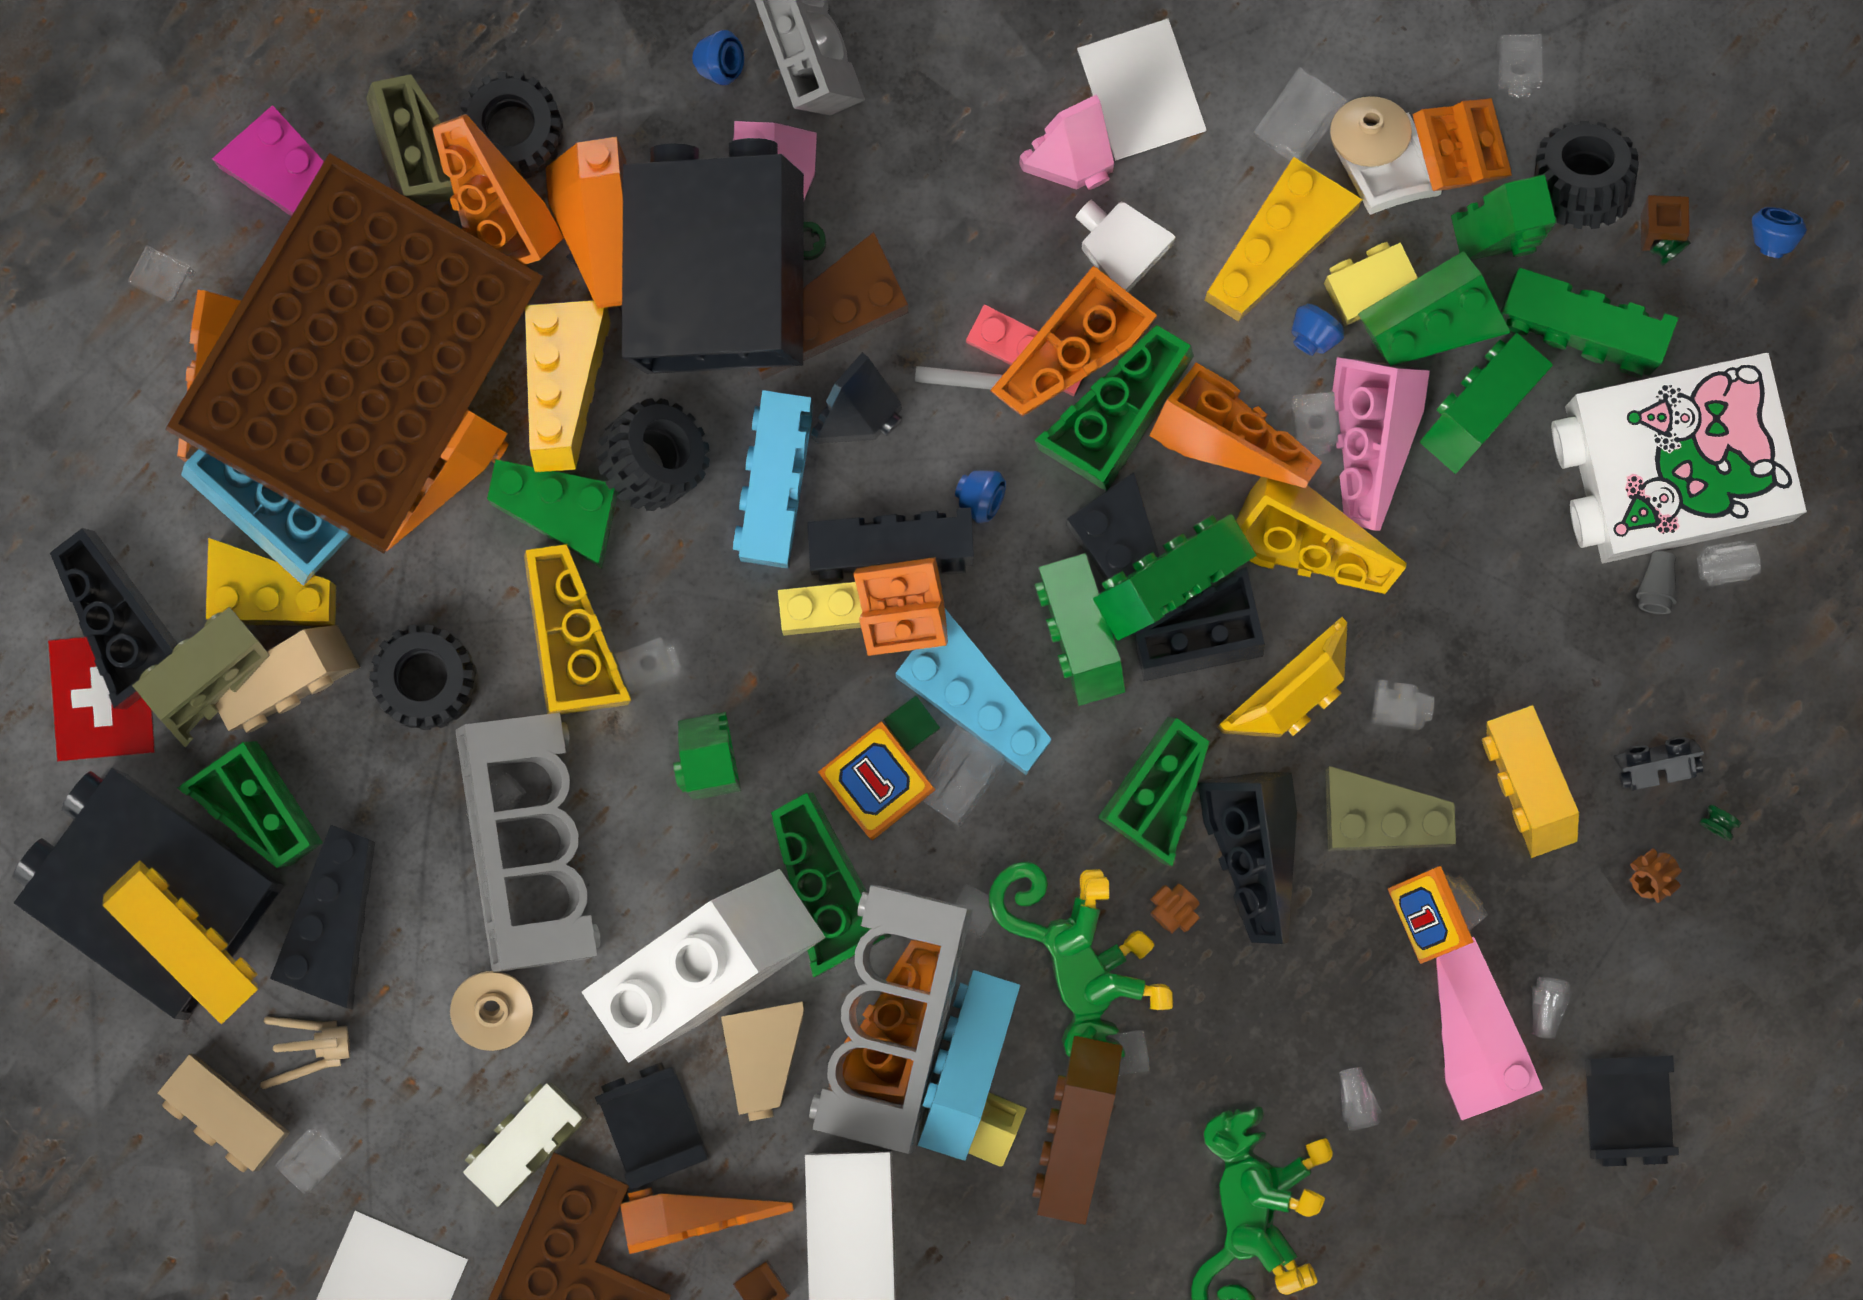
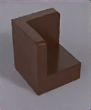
M1648 195L1640 215L1641 251H1650L1654 239L1687 241L1690 234L1689 197Z
M768 1260L733 1283L743 1300H784L791 1294Z

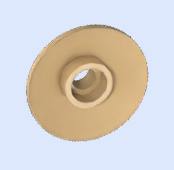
M1361 97L1346 103L1335 114L1330 129L1331 141L1336 151L1347 161L1366 167L1382 166L1398 159L1408 148L1412 134L1410 119L1406 112L1396 103L1381 97ZM1366 123H1376L1377 125L1368 126Z
M486 971L469 977L457 988L450 1005L451 1022L459 1037L467 1044L487 1051L505 1049L517 1043L528 1031L533 1016L532 1000L525 986L513 976L503 972ZM493 1000L499 1004V1008L495 1011H488L484 1008V1004L487 1001Z

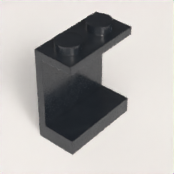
M1673 1055L1585 1059L1590 1158L1602 1159V1167L1627 1166L1628 1157H1643V1165L1668 1164V1156L1679 1155V1147H1673L1669 1072H1674Z
M662 1062L640 1070L642 1079L626 1084L623 1077L602 1085L603 1094L595 1097L597 1105L601 1106L626 1171L624 1175L630 1190L709 1160L674 1067L665 1069Z

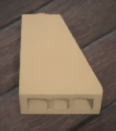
M804 1002L721 1017L739 1115L748 1113L749 1121L774 1117L772 1109L779 1108L782 1105L805 1013Z

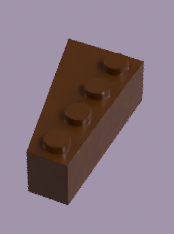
M874 232L803 288V361L909 313L908 303ZM792 366L756 369L761 379L764 380Z
M1074 1036L1066 1076L1058 1075L1053 1100L1060 1101L1059 1109L1051 1108L1046 1132L1053 1134L1052 1141L1044 1140L1039 1165L1046 1166L1045 1174L1037 1172L1032 1197L1040 1198L1037 1215L1086 1225L1116 1095L1123 1045Z

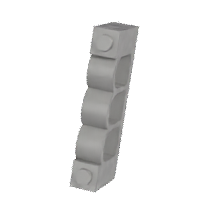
M755 0L794 109L831 116L865 100L854 67L851 62H848L847 50L842 35L834 20L828 14V0Z
M560 712L464 724L455 730L492 971L503 972L585 960L597 956L596 949L600 947L598 926L592 924L591 915L581 916L587 904V888L579 873L574 868L566 865L574 857L578 848L579 834L571 817L565 811L557 808L564 802L570 785V776L566 765L559 758V756L566 753L565 747L569 745L568 727L565 722H561ZM533 762L542 766L549 774L552 790L548 801L544 805L494 812L487 767ZM537 818L550 822L557 829L560 837V850L552 862L503 869L496 823ZM536 875H551L560 879L566 886L569 894V906L559 920L511 926L505 880Z
M870 885L869 892L864 891L862 893L858 906V916L863 917L861 926L871 928V930L860 938L855 949L854 964L858 975L865 984L855 987L846 996L841 1007V1022L845 1033L851 1038V1041L843 1043L833 1052L828 1063L827 1072L830 1086L823 1088L821 1095L815 1094L809 1112V1118L815 1119L813 1130L907 1154L915 1151L925 1112V1107L922 1105L929 1083L932 1082L933 1069L940 1049L973 908L880 885ZM895 934L941 946L931 991L928 992L879 978L872 970L869 961L873 943L882 935ZM881 991L927 1003L917 1049L876 1039L865 1034L859 1027L856 1019V1008L860 999L867 992ZM855 1048H868L914 1060L904 1104H896L861 1095L853 1091L846 1084L843 1077V1063L846 1056Z

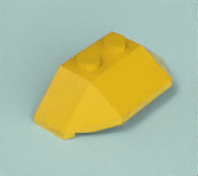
M1343 617L1338 619L1221 722L1217 727L1221 733L1281 737L1287 731L1292 736L1297 734L1311 721L1306 715L1317 704L1324 710L1342 694L1337 687L1344 681L1348 622Z

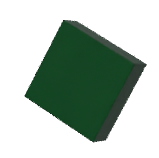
M914 696L883 719L907 753L940 730L939 725L917 696Z

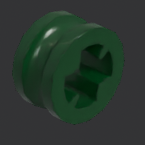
M804 222V232L811 231L812 237L815 235L819 237V241L813 243V250L804 251V260L812 261L823 254L826 248V236L818 224Z
M1688 239L1687 241L1661 240L1650 252L1652 255H1659L1661 257L1660 264L1665 266L1687 248L1691 242Z
M1710 804L1707 808L1709 815L1707 818H1701L1699 821L1700 825L1715 835L1731 841L1734 837L1732 830L1739 828L1742 824L1741 821L1728 812Z

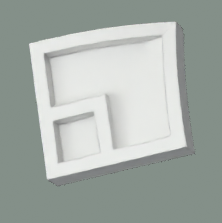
M1409 112L1406 114L1410 119L1412 128L1411 140L1406 151L1393 162L1375 167L1360 166L1347 161L1336 151L1360 198L1363 199L1362 201L1369 215L1410 201L1441 195L1442 190H1432L1416 126Z

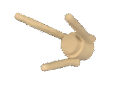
M270 1016L264 1018V1023L268 1025L322 1031L314 1033V1040L275 1044L273 1046L274 1052L315 1049L316 1058L324 1057L325 1059L262 1081L260 1083L262 1089L291 1081L324 1068L341 1066V1059L350 1058L347 1026H337V1021L317 1022Z

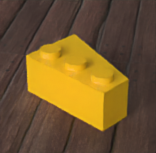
M208 538L206 620L217 613L224 612L230 607L244 625H335L336 585L330 580L313 575L303 586L278 562Z
M1532 705L1487 721V737L1482 738L1483 746L1488 759L1496 761L1500 772L1497 774L1499 785L1504 796H1509L1513 807L1512 813L1519 832L1523 834L1531 858L1577 842L1579 811L1534 706Z

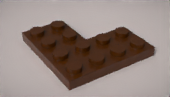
M553 1152L488 1300H670L672 1295L597 1262L621 1207L620 1204L623 1203L629 1189L628 1184Z

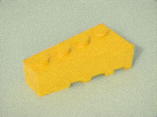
M1293 157L1207 291L1204 301L1239 322L1281 280L1302 263L1316 247L1322 244L1334 230L1356 212L1363 199Z
M594 301L527 305L525 308L529 444L534 471L575 470L587 425L586 418L589 405L592 403L594 396V384L604 354V342L610 329L611 322L608 307L597 309Z
M567 544L526 550L524 561L547 714L560 712V715L628 705L631 701L603 636L597 616L594 614L586 595V590Z
M139 860L103 894V906L222 1025L258 990L257 983L254 980L258 975L257 972L242 957L235 960L225 950L228 943L212 927L206 930L196 919L199 914L182 897L178 900L167 889L170 886L167 881L154 868L149 870Z

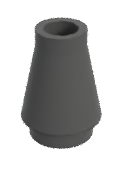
M1666 551L1652 552L1651 561L1636 595L1639 599L1638 607L1641 610L1654 614H1668L1671 612L1672 605L1677 603L1676 555Z

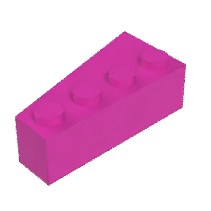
M273 105L212 158L219 169L233 176L290 216L293 215L324 162Z

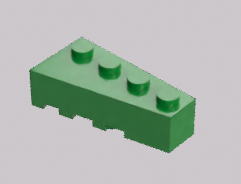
M1520 267L1514 274L1500 311L1510 331L1521 335H1528L1529 331L1544 337L1543 342L1549 346L1563 350L1567 346L1581 350V356L1589 361L1604 364L1605 360L1620 365L1619 370L1636 378H1642L1643 374L1650 376L1662 364L1678 317L1664 313L1661 321L1649 317V314L1645 312L1646 308L1644 306L1631 302L1628 305L1619 304L1618 307L1610 305L1611 300L1605 294L1593 290H1580L1579 294L1571 292L1573 286L1570 283Z
M1156 325L1118 361L1119 363L1110 372L1098 379L1090 387V391L1074 406L1071 405L1052 427L1034 440L1038 449L1103 490H1109L1193 359L1194 354L1191 345Z
M1214 514L1193 526L1196 534L1187 539L1184 533L1178 535L1162 545L1166 553L1157 558L1154 552H1151L1132 564L1136 570L1134 573L1126 577L1125 573L1121 571L1102 583L1105 591L1092 599L1117 641L1155 623L1164 617L1163 615L1178 608L1187 602L1186 600L1210 587L1211 582L1218 581L1257 556L1232 514L1218 521Z
M814 792L805 793L772 811L771 815L790 885L826 937L807 950L814 978L855 957V949L860 938L871 928L861 926L863 917L858 916L861 895L864 891H867ZM885 934L880 936L873 943V946L888 939L891 935Z

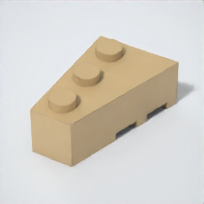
M338 625L303 629L267 651L270 656L239 690L232 692L229 689L215 704V707L219 710L218 712L228 731L244 729L246 733H250L268 723L266 717L276 712L281 714L293 709L301 703L300 699L328 688L334 681L360 667Z

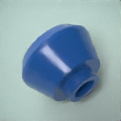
M719 30L698 42L692 55L693 64L698 73L718 85H729L742 72L744 49L740 40L731 31Z
M1767 207L1759 210L1752 217L1754 243L1760 247L1762 254L1769 257L1781 258L1784 254L1791 253L1807 231L1803 219L1798 214L1789 210Z
M1305 304L1297 308L1291 333L1295 337L1293 344L1310 356H1313L1315 352L1324 354L1344 339V327L1323 309L1313 304Z
M975 470L969 476L963 475L955 491V497L959 498V507H971L972 519L978 524L992 520L1003 501L1006 481L998 471Z

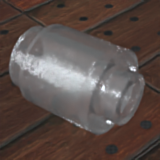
M1743 540L1704 547L1703 556L1697 557L1699 576L1701 580H1707L1711 587L1749 581L1752 576L1759 575L1761 571L1760 557L1755 543L1746 544Z
M1448 872L1445 874V877L1470 931L1488 915V912L1483 908L1485 902L1460 873L1453 878Z

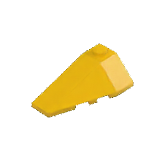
M1260 477L1250 490L1236 519L1237 524L1257 555L1249 561L1261 567L1273 569L1274 564L1298 569L1297 575L1311 577V573L1334 577L1338 584L1386 594L1406 569L1407 563L1308 485L1306 488Z

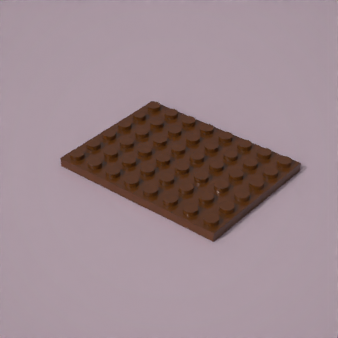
M329 153L169 421L166 431L385 554L543 276Z

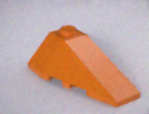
M467 114L437 124L432 128L443 173L450 177L454 193L450 197L452 209L458 211L462 230L523 265L541 260L564 238L545 202Z
M617 137L578 142L546 167L548 204L597 309L622 305L623 164H626V158Z
M1093 265L990 391L1023 417L1131 349L1157 318V315Z
M197 290L189 342L194 344L196 360H192L186 370L185 381H187V391L241 300L205 290ZM179 438L177 456L186 462L198 448Z
M1196 362L1166 400L1149 436L1159 441L1167 449L1176 451L1185 457L1306 488L1322 462L1286 431H1276L1265 421L1268 414L1259 406L1251 409L1238 397L1241 391L1230 381Z
M467 409L386 551L391 549L484 471L490 461L495 463V459L500 460L509 444L504 441L508 433Z
M911 940L886 978V981L930 992L941 946ZM882 992L875 1004H869L862 1014L865 1019L860 1028L865 1034L873 1038L917 1049L927 1003ZM848 1036L844 1043L851 1041V1038ZM855 1048L846 1056L843 1063V1077L846 1084L853 1091L861 1095L903 1105L914 1060L868 1048Z
M652 1187L628 1193L630 1202L620 1204L629 1254L795 1210L793 1202L672 1193L654 1195Z

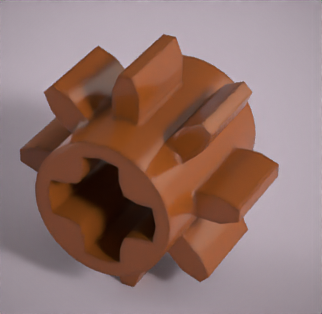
M1652 848L1645 855H1640L1630 864L1636 872L1629 880L1641 897L1654 898L1657 903H1660L1666 896H1671L1681 887L1680 883L1675 879L1682 870L1670 854H1657V851Z
M1179 883L1172 890L1167 885H1163L1150 899L1156 905L1150 912L1151 916L1171 934L1178 928L1183 932H1188L1200 919L1194 912L1200 905V902Z

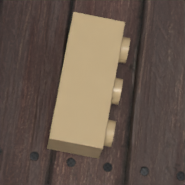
M194 1054L187 1056L158 1092L165 1099L162 1106L170 1114L179 1120H182L184 1116L197 1125L193 1132L210 1146H213L216 1142L229 1152L225 1158L242 1172H245L247 1168L253 1172L259 1171L290 1133Z

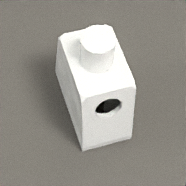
M1091 199L1075 216L1091 232L1082 242L1083 252L1096 268L1127 292L1174 245L1176 238L1171 232L1122 201L1107 214Z

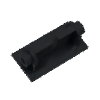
M1676 737L1667 740L1665 745L1649 748L1644 745L1630 747L1625 750V753L1614 755V759L1623 771L1619 773L1622 788L1630 787L1631 791L1660 785L1658 771L1663 769L1667 783L1696 778L1697 773L1703 772V763L1700 756H1703L1704 753L1694 739Z

